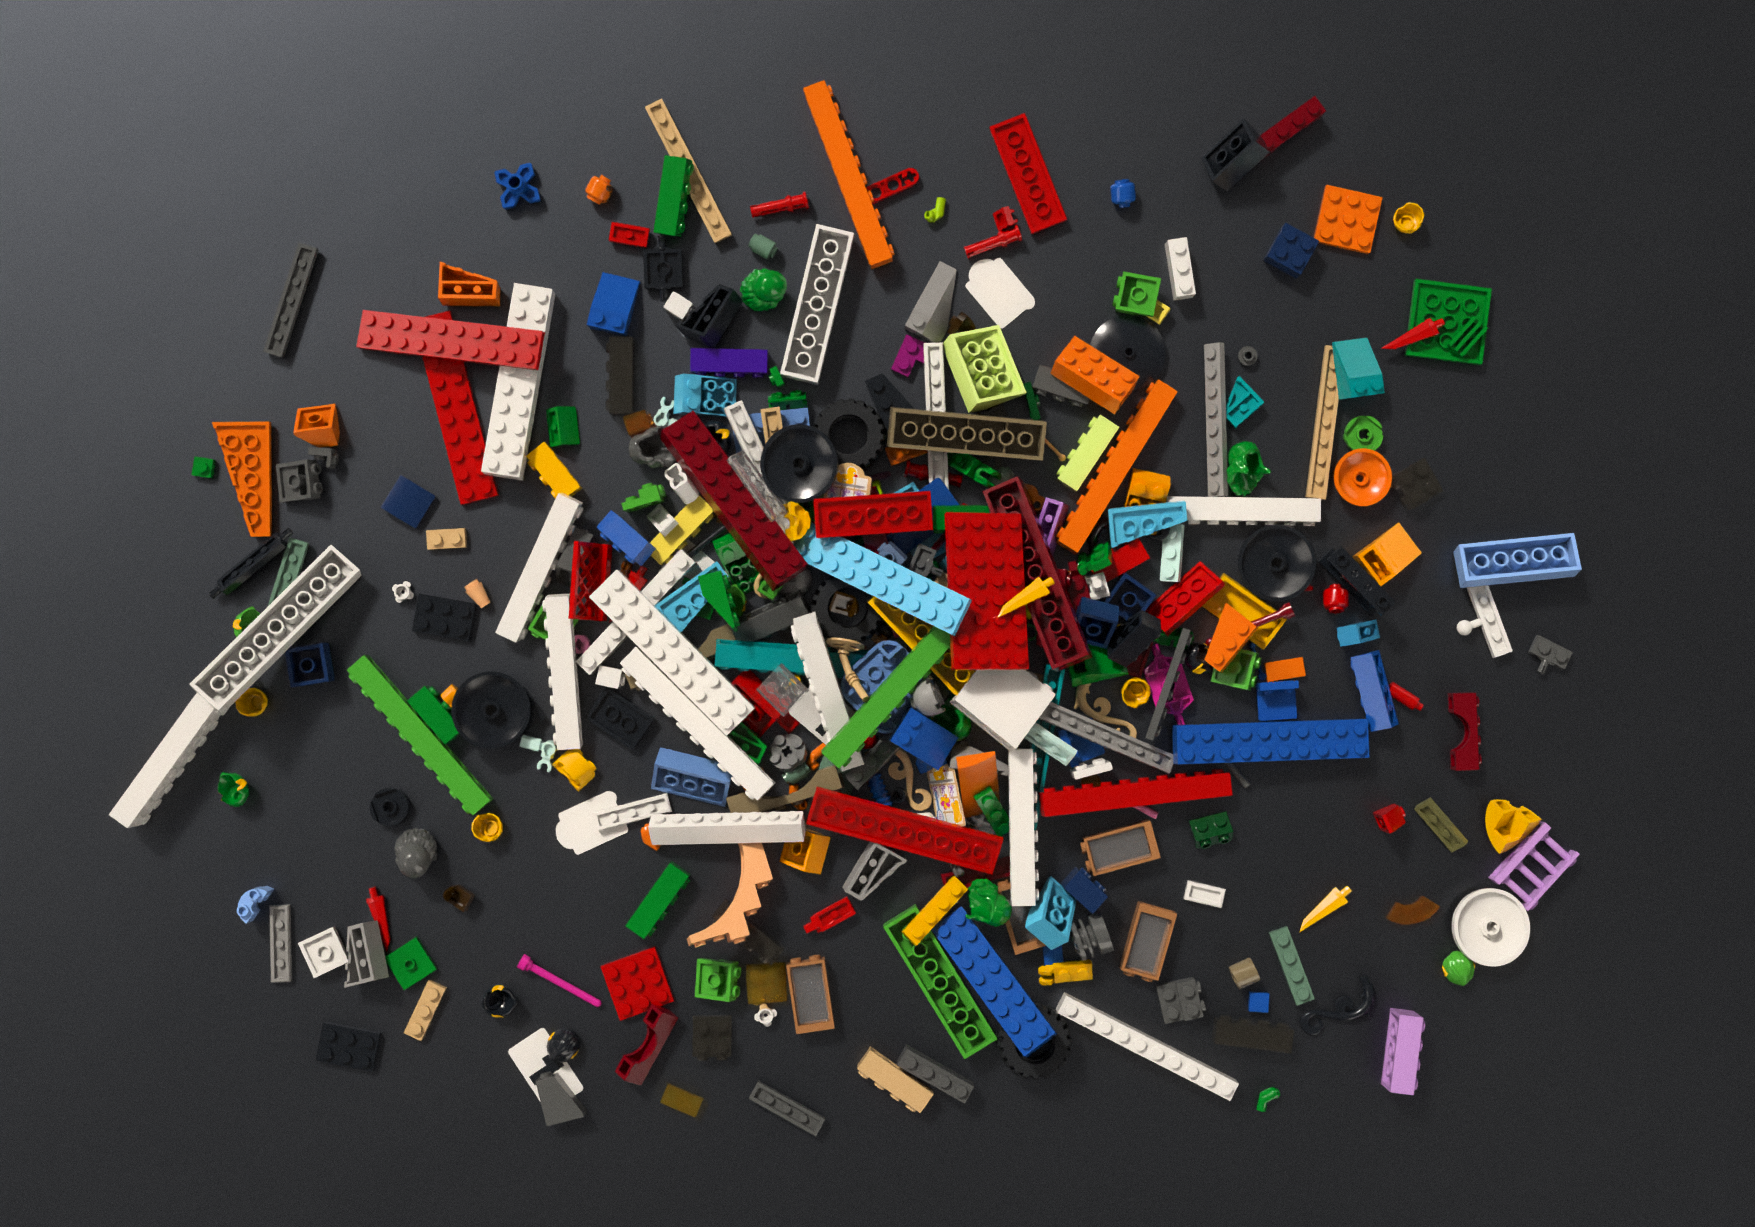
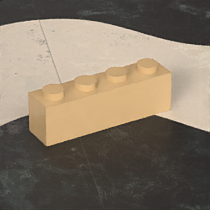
M871 1046L857 1065L858 1073L865 1079L871 1078L875 1081V1086L881 1090L885 1088L891 1092L890 1096L895 1100L900 1101L901 1099L912 1112L918 1111L921 1113L934 1095L931 1088Z

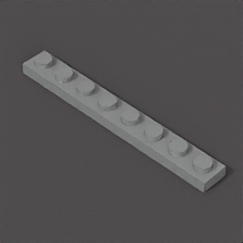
M1218 342L1204 344L1208 497L1228 496V476L1226 472L1224 343Z
M1053 702L1049 703L1038 718L1166 774L1171 772L1173 754Z

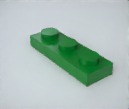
M989 786L974 795L973 797L997 836H1003L1008 833L1009 817L991 787Z

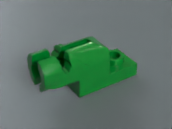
M947 452L948 465L981 485L987 488L996 486L982 477V473L1001 480V473L969 454Z

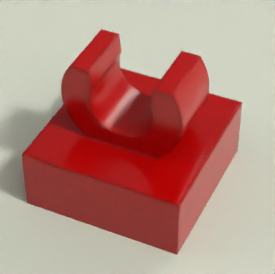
M1009 206L1002 207L993 213L998 232L1000 230L1004 231L1018 222L1017 219L1013 220L1011 214L1015 211L1009 209Z

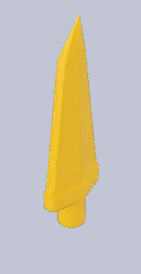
M1039 577L1036 578L1030 585L1003 605L998 617L1043 596H1047L1050 594L1048 587L1054 584V580L1051 577L1044 581Z
M1348 886L1344 887L1341 891L1336 887L1332 889L1303 920L1300 932L1347 904L1348 901L1345 897L1352 890Z

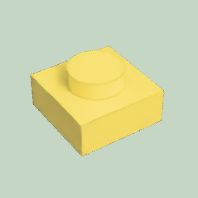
M1157 300L1154 316L1146 317L1160 325L1171 309Z

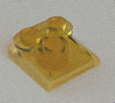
M785 962L746 965L748 1004L760 1005L762 1003L787 1001Z

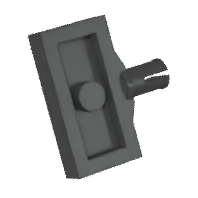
M919 543L908 569L924 577L931 573L940 578L943 570L933 566L936 550Z
M1540 635L1535 636L1528 653L1536 656L1541 661L1537 672L1542 675L1545 674L1548 665H1554L1561 670L1565 669L1573 653Z

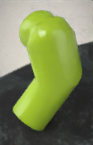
M937 197L935 208L925 212L924 218L928 222L932 223L943 217L946 199Z

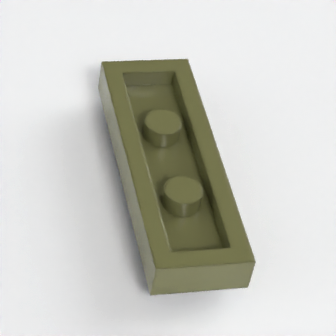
M1431 797L1416 805L1414 810L1451 853L1467 844L1468 840Z

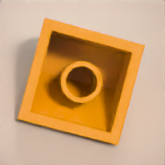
M806 829L804 842H784L779 862L804 872L821 874L831 837Z

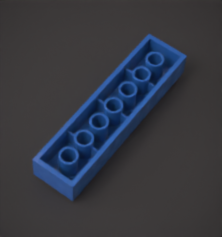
M961 906L932 928L931 931L1022 1055L1027 1058L1057 1035V1032L974 920L965 917L968 912Z

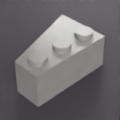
M869 841L842 888L846 893L862 901L883 880L891 876L900 865L908 860L885 845Z
M378 920L349 926L346 947L349 956L348 963L345 964V970H348L347 981L344 982V988L388 978L389 974Z

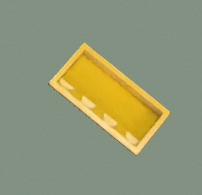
M1225 573L1222 574L1220 579L1226 586L1202 606L1220 619L1225 603H1227L1250 622L1277 611ZM1282 617L1259 626L1249 640L1264 650L1286 622L1287 618L1283 619Z

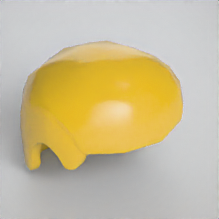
M1411 202L1398 208L1393 217L1395 228L1401 233L1408 234L1417 231L1421 227L1425 216L1423 209L1418 204Z
M1137 677L1127 680L1121 689L1122 700L1127 706L1132 708H1138V706L1146 704L1151 695L1150 685L1145 679Z
M249 688L235 701L236 709L240 714L248 717L258 716L264 712L268 705L267 695L258 688Z
M492 813L480 814L473 820L471 830L480 841L491 842L501 836L503 823L498 816Z

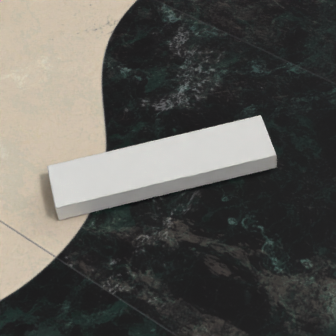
M668 793L599 810L593 812L597 831L650 818L651 815L672 812Z

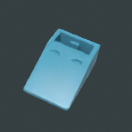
M694 374L676 375L673 414L686 415L694 410L697 416L727 417L723 408L736 403L737 379Z

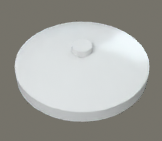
M1484 888L1471 892L1457 905L1452 918V934L1459 950L1471 961L1485 966H1501L1515 960L1525 949L1530 936V921L1524 906L1512 894L1500 889Z

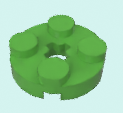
M1372 416L1355 417L1347 423L1344 429L1343 440L1350 450L1366 448L1375 451L1383 441L1382 426ZM1366 430L1368 438L1361 439L1359 431L1363 432Z

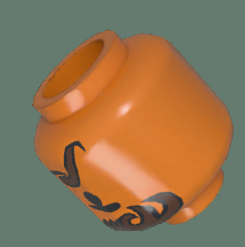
M603 175L600 177L593 176L585 188L586 197L599 205L600 203H606L614 190L613 186L610 185L611 180Z

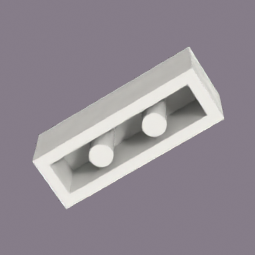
M1187 237L1167 240L1165 250L1173 301L1193 298L1196 292Z

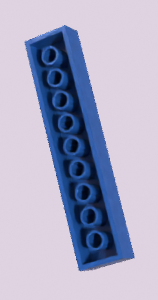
M1368 719L1172 725L1174 764L1369 758Z

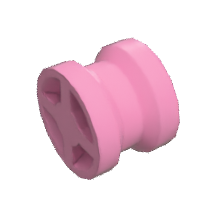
M576 635V654H583L591 646L590 639L585 635Z

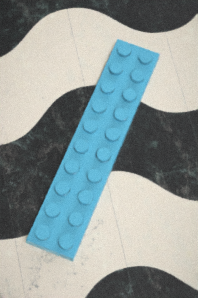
M810 522V528L806 534L794 543L795 548L807 564L955 636L972 602L971 599L841 536L816 538L815 524Z

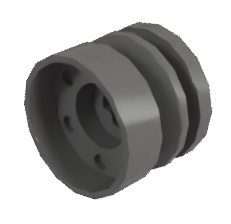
M1100 912L1088 916L1089 925L1087 926L1084 925L1081 919H1078L1079 929L1076 928L1075 923L1072 921L1070 937L1074 949L1082 961L1087 960L1085 953L1087 950L1091 958H1094L1093 948L1096 947L1101 955L1114 951Z

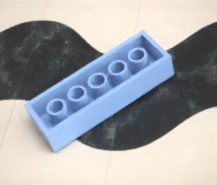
M1574 533L1459 544L1453 552L1460 588L1575 577L1582 570Z

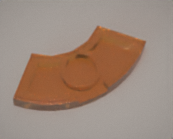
M1421 896L1416 902L1411 904L1395 902L1386 918L1398 924L1410 925L1427 920L1440 906Z

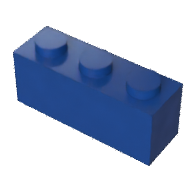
M612 510L597 526L602 532L600 536L607 542L611 540L614 543L612 547L619 553L625 552L626 555L624 557L632 564L636 562L642 566L656 550L650 542Z

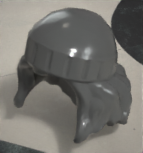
M661 425L649 428L643 434H637L631 439L628 450L634 462L641 465L647 464L651 468L670 467L674 464L675 458L660 439L661 431L666 426Z
M409 829L404 831L396 840L395 861L401 873L406 877H421L428 870L431 862L437 860V843L426 829Z

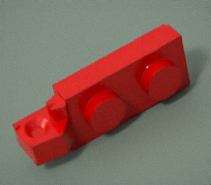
M846 896L814 913L810 917L811 922L803 925L806 933L815 929L817 933L823 932L855 915L856 912Z

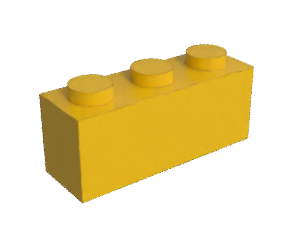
M543 442L526 455L529 459L528 465L533 471L538 470L541 474L539 479L545 486L549 484L553 489L551 494L555 499L558 493H564L572 497L582 489L577 480L546 442Z

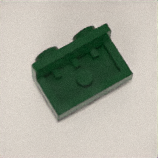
M1227 812L1189 821L1196 849H1207L1218 843L1226 844L1233 839V829Z

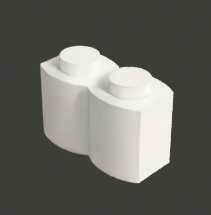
M678 463L665 470L664 475L670 482L671 488L685 504L694 502L699 497L698 489Z

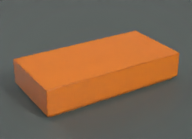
M1303 657L1264 663L1267 682L1306 676Z

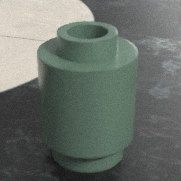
M756 233L748 245L752 252L767 260L770 257L773 258L778 250L776 242Z
M1001 466L997 470L1001 473V480L993 476L988 478L991 483L998 485L1012 479L1015 474L1008 466L1006 468Z
M805 761L801 766L796 767L794 771L784 772L782 776L787 784L791 782L794 785L806 778L808 773L812 771Z

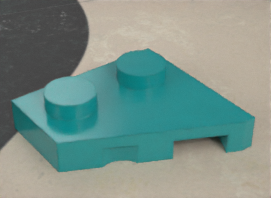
M1240 376L1237 377L1226 404V420L1235 429L1264 404V401Z

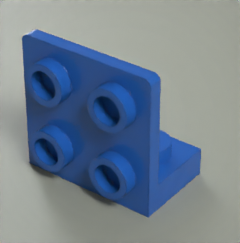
M1288 680L1256 683L1258 720L1296 719L1295 688H1299V681Z
M1064 729L1056 730L1061 740L1078 750L1073 759L1068 763L1071 768L1078 766V763L1105 753L1104 747Z

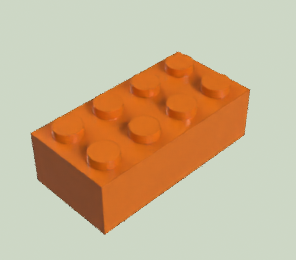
M1076 336L1072 338L1055 360L1050 374L1113 414H1116L1131 394L1140 377Z

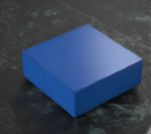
M1062 945L1053 950L1047 946L1042 947L1044 965L1064 962Z
M1249 991L1248 1011L1268 1013L1269 993Z

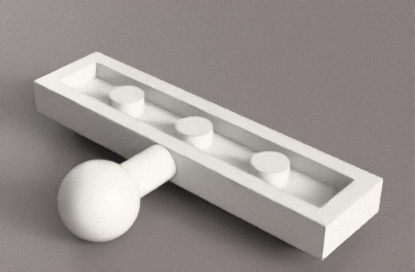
M1489 586L1466 587L1478 619L1470 622L1467 620L1460 621L1457 624L1458 633L1468 635L1473 628L1481 626L1492 658L1512 652L1513 650Z

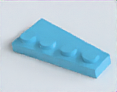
M1186 501L1108 509L1111 548L1187 521Z
M716 561L655 606L682 632L708 602L702 595L698 576L720 570L723 575L727 574L718 561Z

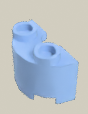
M259 886L245 892L241 896L237 914L246 924L255 919L261 910L258 907V903H261L263 900L266 901L274 888Z

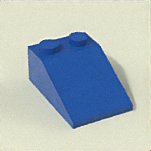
M603 272L590 308L587 326L591 329L627 337L640 281Z
M908 707L889 741L936 770H939L959 737L913 708Z

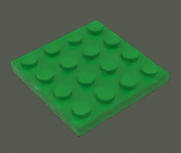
M1415 279L1407 332L1428 318H1431L1433 322L1442 318L1445 325L1438 328V335L1406 345L1404 356L1482 365L1486 332L1463 357L1457 355L1447 344L1472 316L1477 317L1478 321L1487 326L1492 288ZM1472 323L1468 327V329L1459 337V339L1453 344L1455 347L1469 333V331L1475 326V324ZM1478 328L1459 350L1462 351L1481 329Z

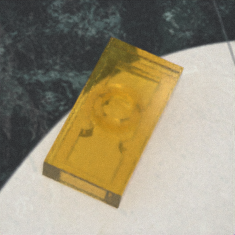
M668 1083L660 1103L696 1117L703 1098Z

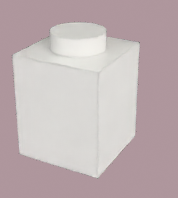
M673 291L663 308L681 321H684L690 316L689 312L694 308V304Z
M599 665L595 684L620 689L621 685L624 686L626 676L622 669Z

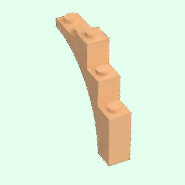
M738 843L741 856V876L734 899L724 915L714 924L687 938L689 946L701 947L706 945V941L712 939L713 942L725 939V935L728 943L734 941V944L746 941L745 938L750 934L744 914L746 916L754 915L761 907L755 886L758 889L769 886L768 883L773 879L762 843Z

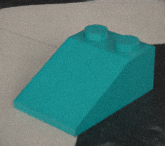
M1368 338L1332 342L1339 400L1385 393L1382 372Z

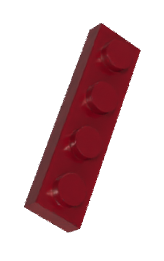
M1010 855L997 859L992 875L964 867L965 874L957 879L967 888L976 879L987 878L992 881L1010 876ZM953 871L941 874L944 885L952 876H955Z

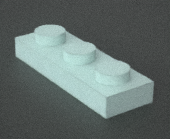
M1177 524L1171 526L1169 535L1163 539L1160 581L1181 582L1185 525Z
M1036 722L1024 737L1065 766H1067L1078 751Z

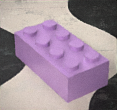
M1390 1008L1381 1085L1392 1093L1414 1095V1090H1417L1418 1087L1416 1073L1420 1069V1059L1418 1057L1419 1051L1423 1047L1421 1033L1425 1030V1021L1422 1016L1412 1010Z

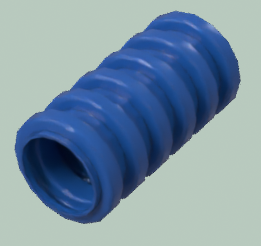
M876 773L867 785L871 789L870 793L873 794L872 799H875L874 802L891 806L893 802L889 800L891 797L887 795L888 790H885L886 785H883L884 780L880 777L882 775L881 773Z

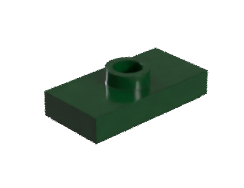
M1031 382L1024 383L1023 385L1027 392L1024 396L1031 420H1040L1037 407L1040 406L1038 395H1034Z

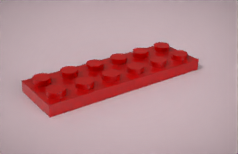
M1023 113L990 126V133L1031 235L1067 221L1026 114Z
M931 491L813 499L816 538L933 530Z

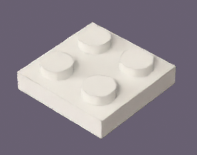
M1103 758L1092 760L1093 764L1089 765L1079 763L1074 769H1070L1071 777L1076 780L1113 770L1112 764Z
M335 926L298 943L314 978L348 963V953Z

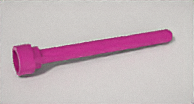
M526 954L523 955L517 965L518 969L522 971L530 970L595 1007L602 1005L601 1000L534 964L531 957Z

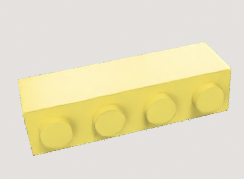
M700 495L694 502L687 504L675 516L674 519L679 524L665 537L659 533L650 542L656 548L651 556L660 565L667 564L674 557L673 554L677 550H683L688 545L686 541L691 536L694 538L701 532L700 527L704 523L708 524L715 517V512Z

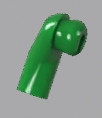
M1274 1087L1261 1091L1256 1110L1266 1112L1267 1103L1278 1099L1280 1091Z

